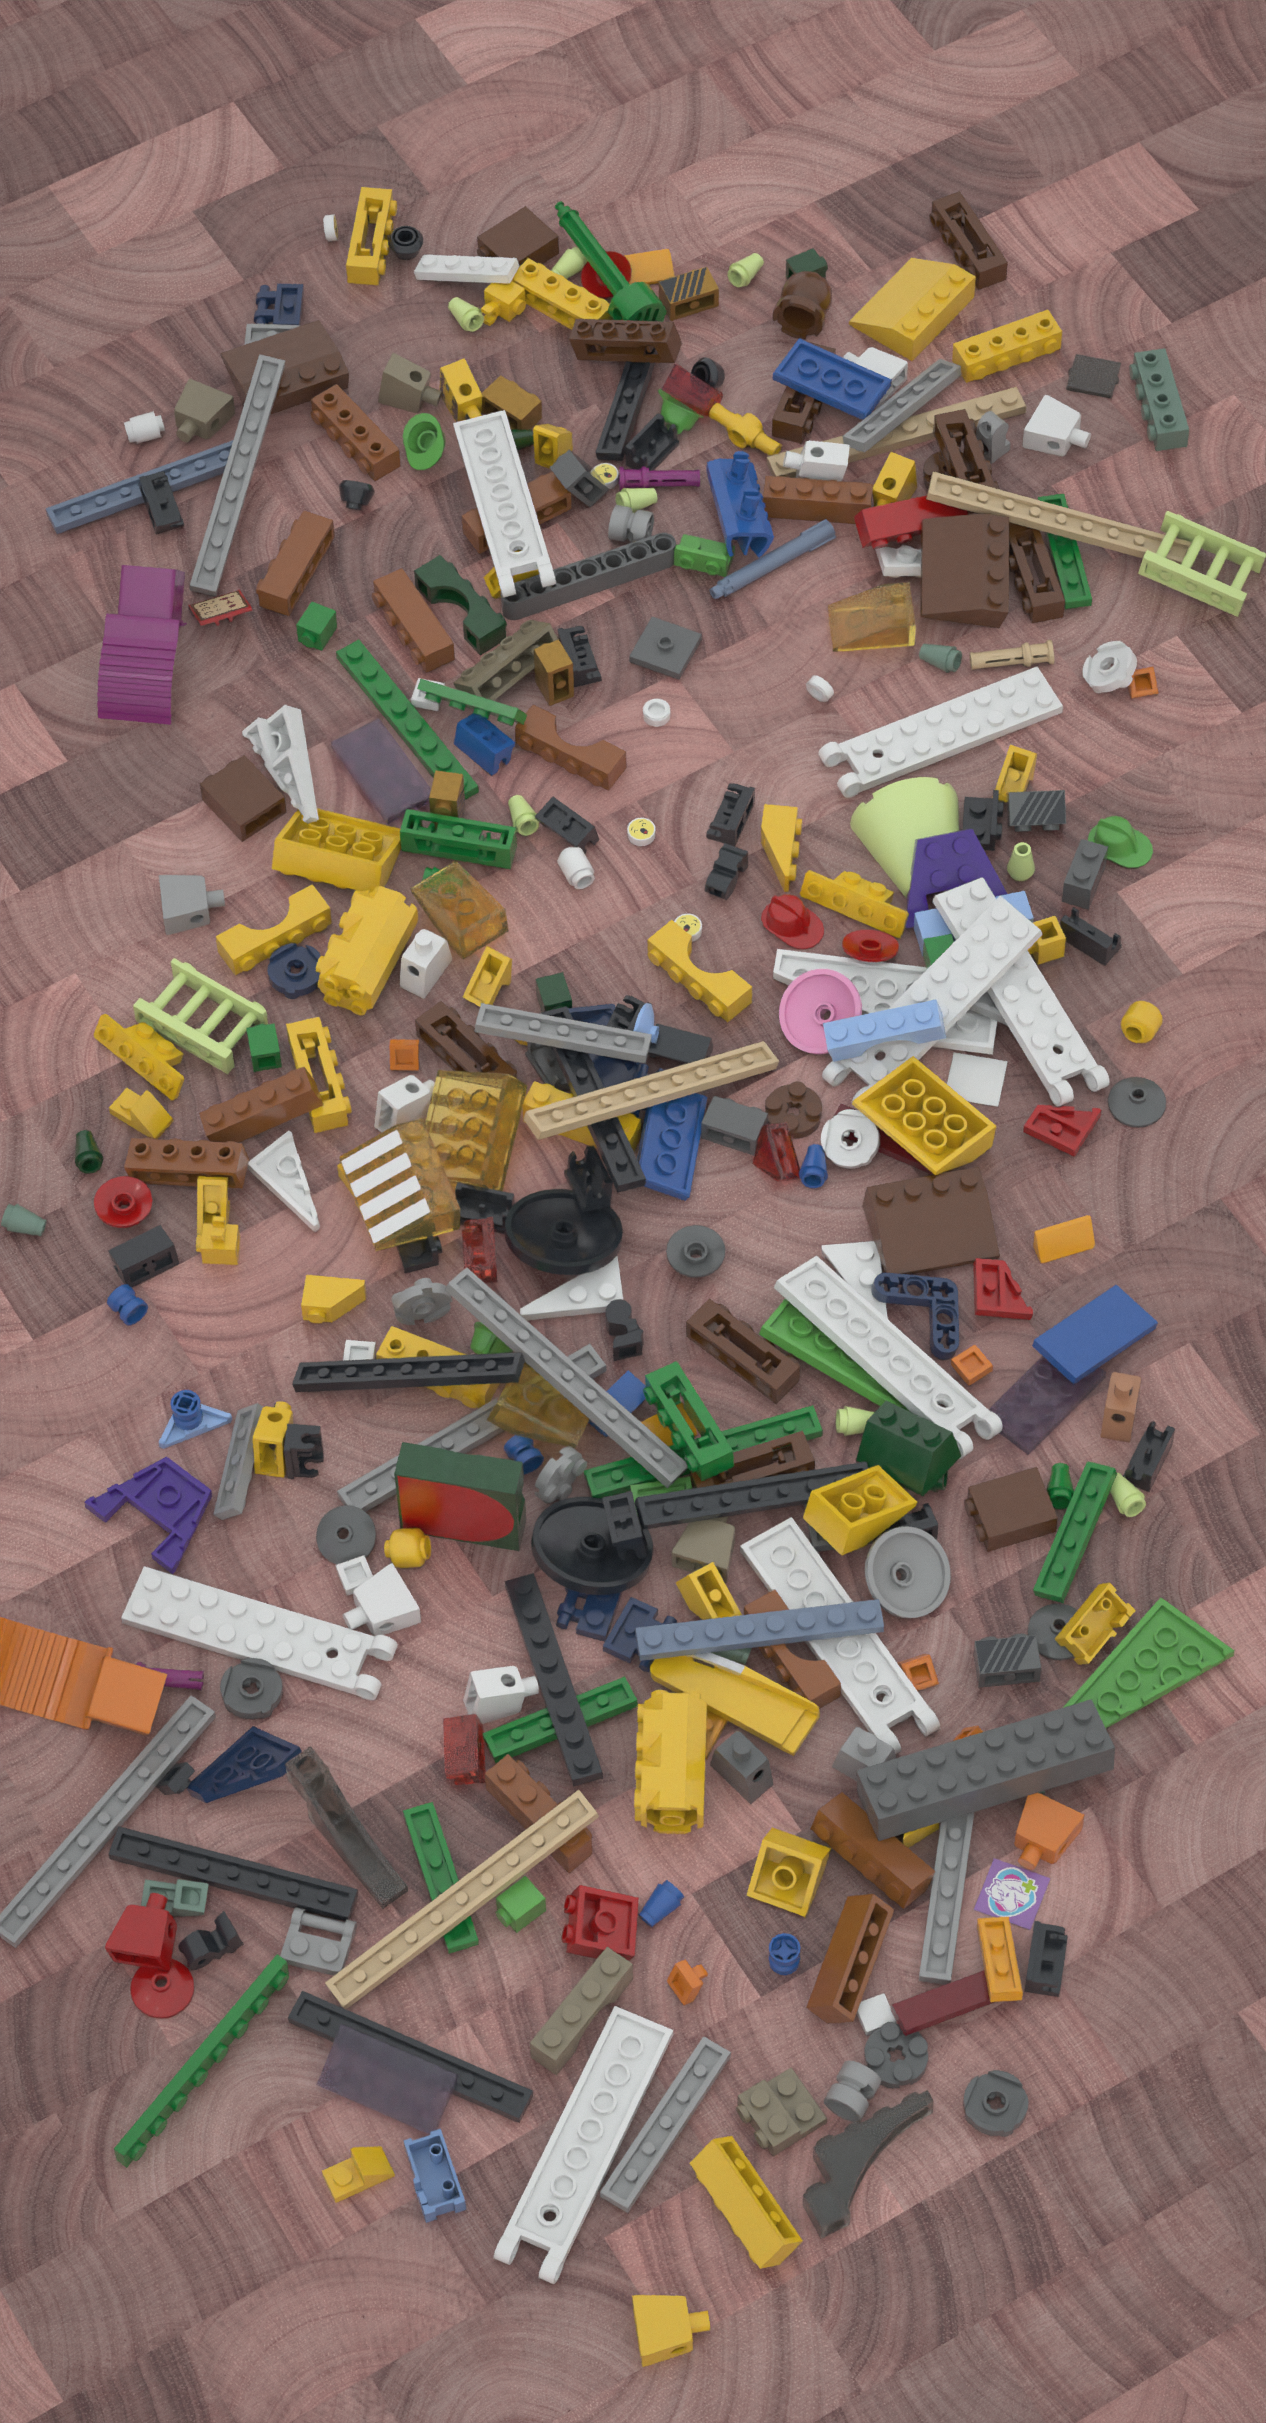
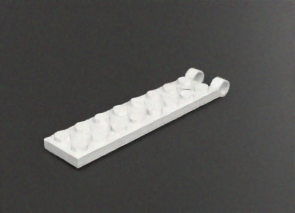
M505 410L453 423L503 598L516 595L513 575L538 569L542 587L555 585L556 580Z
M1037 666L839 744L837 742L827 743L819 750L818 754L826 767H833L842 761H848L854 772L843 775L838 780L837 786L844 797L850 798L892 779L1063 712V705ZM879 753L883 756L881 758H876L873 756V754Z
M982 877L935 895L933 903L957 940L996 898ZM1027 950L987 992L1047 1089L1052 1102L1056 1106H1061L1073 1101L1074 1098L1072 1087L1066 1079L1082 1074L1088 1088L1096 1092L1109 1086V1076L1105 1068L1097 1065ZM1053 1047L1059 1048L1062 1054H1056L1053 1051Z
M999 896L888 1009L936 999L941 1008L945 1032H947L1043 934L1037 926L1002 896ZM906 1040L883 1042L868 1048L862 1056L832 1061L824 1069L822 1077L830 1085L836 1087L853 1071L869 1085L860 1089L853 1097V1101L912 1056L919 1060L938 1040L921 1044ZM878 1052L886 1054L883 1060L875 1059Z
M815 1256L776 1281L774 1289L910 1412L953 1432L962 1455L959 1459L973 1450L971 1438L965 1432L960 1431L961 1428L973 1421L975 1423L976 1432L986 1440L993 1438L1002 1431L1003 1425L998 1415L990 1412L818 1256ZM938 1404H943L946 1406V1408L941 1407Z
M792 1517L740 1545V1552L767 1590L771 1592L775 1589L789 1610L853 1602ZM876 1633L805 1641L817 1660H825L841 1682L842 1695L867 1730L878 1739L892 1746L895 1754L901 1752V1746L897 1737L889 1728L911 1715L924 1736H928L940 1729L937 1716L923 1700ZM884 1693L888 1696V1699L881 1702L877 1700L876 1696Z
M145 1566L121 1617L122 1624L240 1660L246 1658L263 1659L271 1663L276 1671L351 1693L366 1700H375L382 1685L373 1676L359 1675L367 1654L384 1661H391L398 1646L395 1640L385 1635H368ZM335 1650L338 1652V1655L335 1658H328L327 1653Z
M614 2006L510 2222L496 2247L494 2259L510 2265L516 2256L520 2241H526L549 2251L541 2266L539 2278L552 2284L557 2282L568 2253L673 2037L672 2029ZM551 2211L556 2214V2218L553 2221H546L544 2214Z

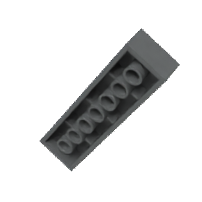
M1091 1699L856 1770L857 1794L878 1841L1113 1770L1115 1746Z

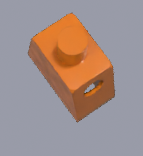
M1040 1793L1028 1795L1015 1835L1014 1845L1023 1850L1018 1863L1028 1870H1034L1040 1859L1050 1864H1055L1081 1832L1085 1815Z

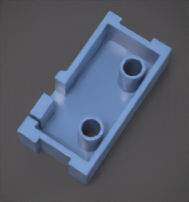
M441 2128L431 2131L429 2136L413 2141L411 2138L403 2140L405 2152L414 2175V2189L425 2222L436 2220V2216L454 2210L455 2213L466 2210L465 2199Z

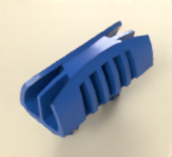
M737 451L734 453L733 459L718 458L707 462V478L729 556H733V539L737 540L744 555H747L750 546L752 551L760 558L770 547L774 535L770 521L767 520L768 514L764 510L766 506L762 502L763 496L759 492L760 485L757 484L758 478L754 464L750 462L751 459H748L749 454L744 451Z

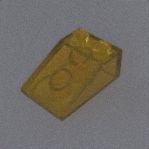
M910 582L882 584L827 605L833 652L915 646L916 624Z
M457 861L452 862L410 888L411 893L441 936L447 940L448 945L462 959H465L509 931L506 909Z
M524 1362L519 1382L504 1384L486 1421L513 1435L576 1448L590 1419L530 1365Z

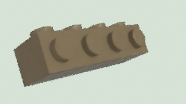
M535 620L524 622L516 633L504 638L500 642V646L484 654L480 659L481 661L475 666L464 670L461 673V677L453 682L455 688L494 701L535 668V648L544 643L558 640L551 624Z

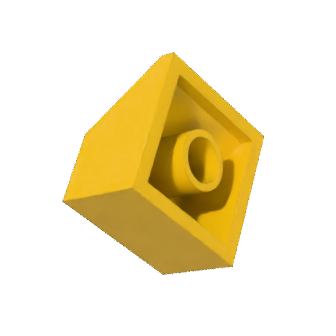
M772 1827L762 1840L746 1896L806 1917L822 1880L831 1848Z

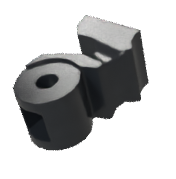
M724 843L719 850V858L714 862L713 870L707 878L705 892L727 900L736 887L738 871L744 872L749 866L748 851Z
M622 1299L611 1301L606 1307L605 1317L608 1334L616 1336L613 1341V1360L618 1361L642 1355V1347L644 1345L643 1330L638 1326L636 1319H632L630 1304Z
M225 1911L214 1920L216 1930L212 1932L196 1930L179 1943L178 1949L186 1957L189 1969H200L209 1964L213 1959H221L222 1955L234 1953L239 1947L244 1945Z

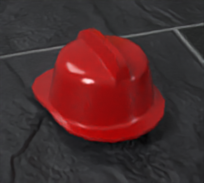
M791 894L774 895L771 898V903L762 912L761 921L763 926L770 933L793 948L803 950L813 948L823 938L824 926L822 921L815 913L805 907L803 901L797 896Z

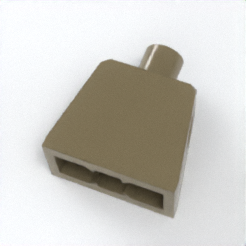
M392 353L383 371L378 402L417 413L423 402L437 406L441 399L442 391L429 386L430 371L398 354Z
M189 378L174 410L176 426L179 428L176 432L178 438L184 442H189L194 435L210 439L235 415L233 396Z
M729 1516L689 1522L672 1550V1567L693 1573L714 1562L724 1583H727L735 1543V1527L726 1523Z

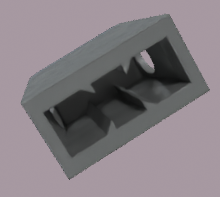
M736 1731L715 1749L710 1766L750 1804L773 1786L768 1758L740 1731Z

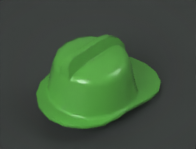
M665 389L658 390V393L663 398L660 414L664 416L667 429L674 424L678 435L683 430H691L699 417L704 418L682 397Z
M421 413L415 415L404 428L403 443L410 466L416 470H426L435 465L442 456L446 443L445 434L436 417L431 414Z
M1111 816L1100 819L1098 825L1090 831L1088 841L1108 846V860L1126 868L1144 866L1150 861L1153 854L1152 844L1148 837L1132 828L1129 821L1123 817Z
M476 1322L474 1324L470 1349L475 1354L513 1352L483 1323Z

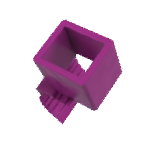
M122 565L118 614L107 613L105 617L104 638L98 672V718L171 725V687L179 628L187 625V623H183V620H181L185 572L176 569Z

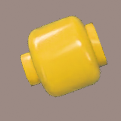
M1136 1001L1130 1005L1120 1024L1122 1032L1128 1040L1135 1043H1147L1154 1038L1163 1021L1161 1012L1155 1005L1146 1001Z
M420 1528L396 1529L392 1532L390 1540L385 1541V1556L391 1559L396 1568L423 1566L426 1559H429L431 1556L430 1538Z

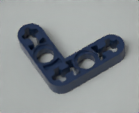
M881 1273L877 1275L871 1288L873 1297L883 1303L929 1307L931 1352L938 1359L948 1360L952 1358L959 1347V1306L956 1284L950 1279L897 1273ZM887 1284V1288L890 1289V1291H884V1287H882L881 1285ZM898 1285H902L900 1293H898ZM910 1285L918 1286L922 1290V1294L919 1296L911 1295L907 1287ZM929 1288H931V1296H927ZM939 1290H945V1294H947L948 1296L943 1297L942 1292H939ZM941 1313L947 1314L952 1322L950 1324H942L938 1321L936 1315ZM943 1334H947L946 1345L949 1346L948 1349H945L943 1344L940 1343Z

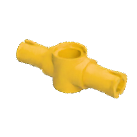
M718 402L713 405L709 412V417L726 428L728 437L734 445L739 448H746L747 446L751 448L756 447L768 456L780 453L782 444L764 433L762 423L755 415L746 413L741 416L738 413H732Z

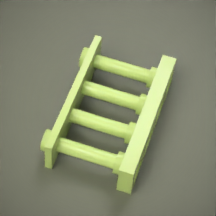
M1167 511L1160 531L1166 534L1156 553L1149 550L1146 551L1138 574L1238 617L1247 593L1241 591L1251 570L1260 573L1266 553L1185 519L1181 515ZM1176 537L1192 542L1181 564L1166 558ZM1201 548L1216 554L1206 575L1191 569ZM1226 559L1241 565L1231 586L1216 580Z
M174 958L171 961L174 979L154 1002L148 1003L141 998L137 1000L133 1005L135 1020L138 1023L145 1022L152 1026L162 1037L229 1074L235 1066L231 1049L247 1032L246 1028L251 1027L252 1024H268L267 1012L261 1004L245 999L196 971L191 964L187 962L182 963ZM184 984L197 991L177 1016H171L162 1011ZM207 997L220 1004L200 1029H194L185 1024ZM230 1010L243 1017L223 1042H216L208 1037Z

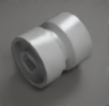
M615 505L610 518L608 538L621 542L629 539L630 543L650 537L653 531L654 513L644 510H637L634 513L631 507Z
M846 2061L837 2075L836 2080L838 2083L831 2086L824 2099V2104L837 2116L851 2122H860L869 2107L867 2099H872L881 2085V2079L867 2066L855 2061Z

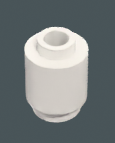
M154 411L132 417L130 421L124 422L130 443L137 442L139 444L160 438V432L165 431L161 415L155 416Z
M568 847L560 853L557 863L570 885L576 889H584L593 883L595 879L593 875L594 869L581 848Z

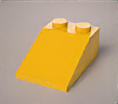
M877 1465L812 1490L803 1519L838 1553L844 1555L867 1545L916 1507L917 1501Z

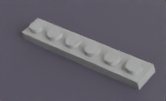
M942 359L937 360L843 435V444L850 445V448L857 451L866 452L961 376V366Z
M481 1003L475 1024V1032L645 1064L652 1034Z
M974 1812L941 1822L934 1868L936 1872L932 1882L919 1981L943 1985L951 1983Z
M703 2036L600 2191L601 2198L627 2213L630 2211L731 2057L730 2051Z

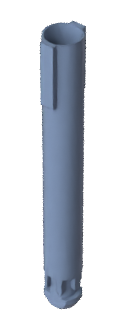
M825 519L801 532L800 536L717 582L716 586L709 589L711 596L714 599L728 596L805 552H811L836 538L832 524Z

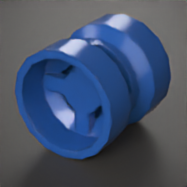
M124 1284L110 1294L107 1305L114 1312H119L120 1319L130 1326L136 1324L145 1316L148 1311V1304L142 1298L135 1296L136 1293L130 1285Z
M182 1390L174 1394L170 1403L174 1424L182 1430L197 1428L203 1419L199 1396L191 1390Z
M526 1432L519 1433L510 1438L503 1449L509 1458L514 1459V1461L523 1462L524 1475L536 1470L544 1461V1456L539 1449L534 1448V1441Z
M782 1933L772 1938L769 1943L768 1962L770 1968L775 1973L789 1975L799 1967L801 1947L796 1937L791 1934Z

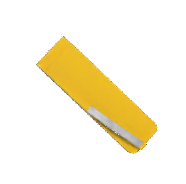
M713 1653L655 1659L650 1666L651 1678L655 1682L675 1693H683L685 1691L700 1693L701 1700L707 1702V1710L792 1756L796 1754L820 1718V1710L815 1703L744 1665ZM694 1658L712 1664L714 1668L695 1662Z

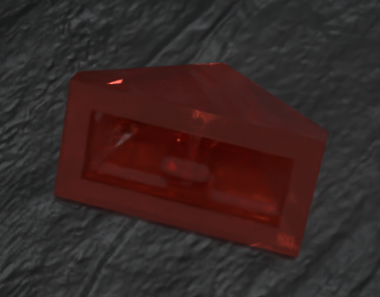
M787 1122L768 1124L761 1127L752 1163L777 1182L800 1179V1166Z

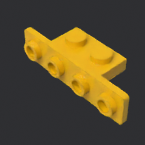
M811 870L805 873L800 891L801 897L894 937L900 938L903 935L909 913L890 905L894 892L886 889L883 884L869 882L854 872L843 871L834 880Z
M101 1015L94 1032V1038L170 1100L177 1099L184 1082V1076L171 1066L181 1063L184 1054L173 1043L166 1040L152 1026L145 1022L123 1028L109 1015Z

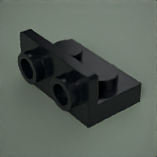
M993 790V798L965 797L962 830L973 829L982 848L988 851H995L996 840H1001L1002 823H997V817H1003L1004 800H998L999 790Z
M431 1212L392 1233L405 1274L439 1265L438 1254L442 1253V1246L439 1237H433L431 1231L435 1229Z

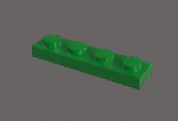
M420 679L417 687L418 690L426 694V700L437 704L444 700L450 702V707L460 711H464L467 707L474 710L473 714L486 719L493 715L498 717V722L505 725L513 726L514 722L524 725L527 717L526 713L516 707L428 680Z

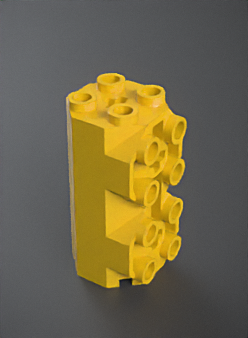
M382 886L375 887L373 892H370V889L363 892L356 890L353 893L351 907L348 912L342 914L339 927L343 929V933L341 935H331L327 946L328 950L325 956H320L316 965V972L320 973L318 988L325 995L323 999L327 1004L346 1008L360 1016L365 1015L367 1010L373 1009L418 922L417 907L412 903L410 907L404 903L406 897L403 894Z
M655 1690L651 1692V1698L645 1700L644 1704H638L637 1761L635 1766L636 1789L634 1793L635 1821L641 1822V1826L646 1828L647 1822L653 1824V1831L661 1834H686L691 1832L692 1825L697 1824V1829L704 1827L707 1702L701 1700V1694L696 1691L669 1693L665 1690Z

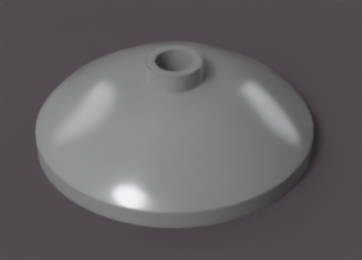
M898 1527L883 1533L872 1544L865 1562V1577L874 1600L879 1599L881 1608L894 1616L907 1619L925 1616L938 1608L947 1595L951 1578L947 1555L940 1543L932 1535L921 1529ZM897 1570L901 1573V1580H898L896 1577Z

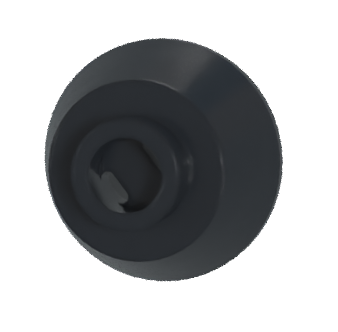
M401 226L390 233L388 245L396 257L402 260H410L418 255L423 245V235L414 227Z
M707 357L700 358L691 370V382L694 388L701 394H708L720 388L725 379L723 367Z
M343 480L338 486L341 502L346 503L345 508L362 510V506H368L375 493L372 485L358 481Z

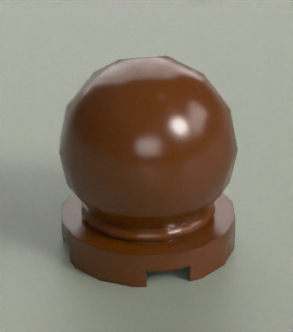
M802 271L793 274L782 287L781 299L778 300L773 310V321L777 320L782 326L781 331L798 339H806L807 335L814 334L817 337L821 333L825 324V314L832 304V288L827 280L816 272Z

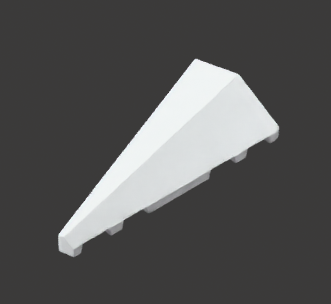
M284 705L267 720L258 717L242 731V734L254 745L253 750L255 753L260 754L266 762L264 764L281 790L290 796L293 807L298 808L304 816L303 821L311 823L319 820L302 714L300 709Z

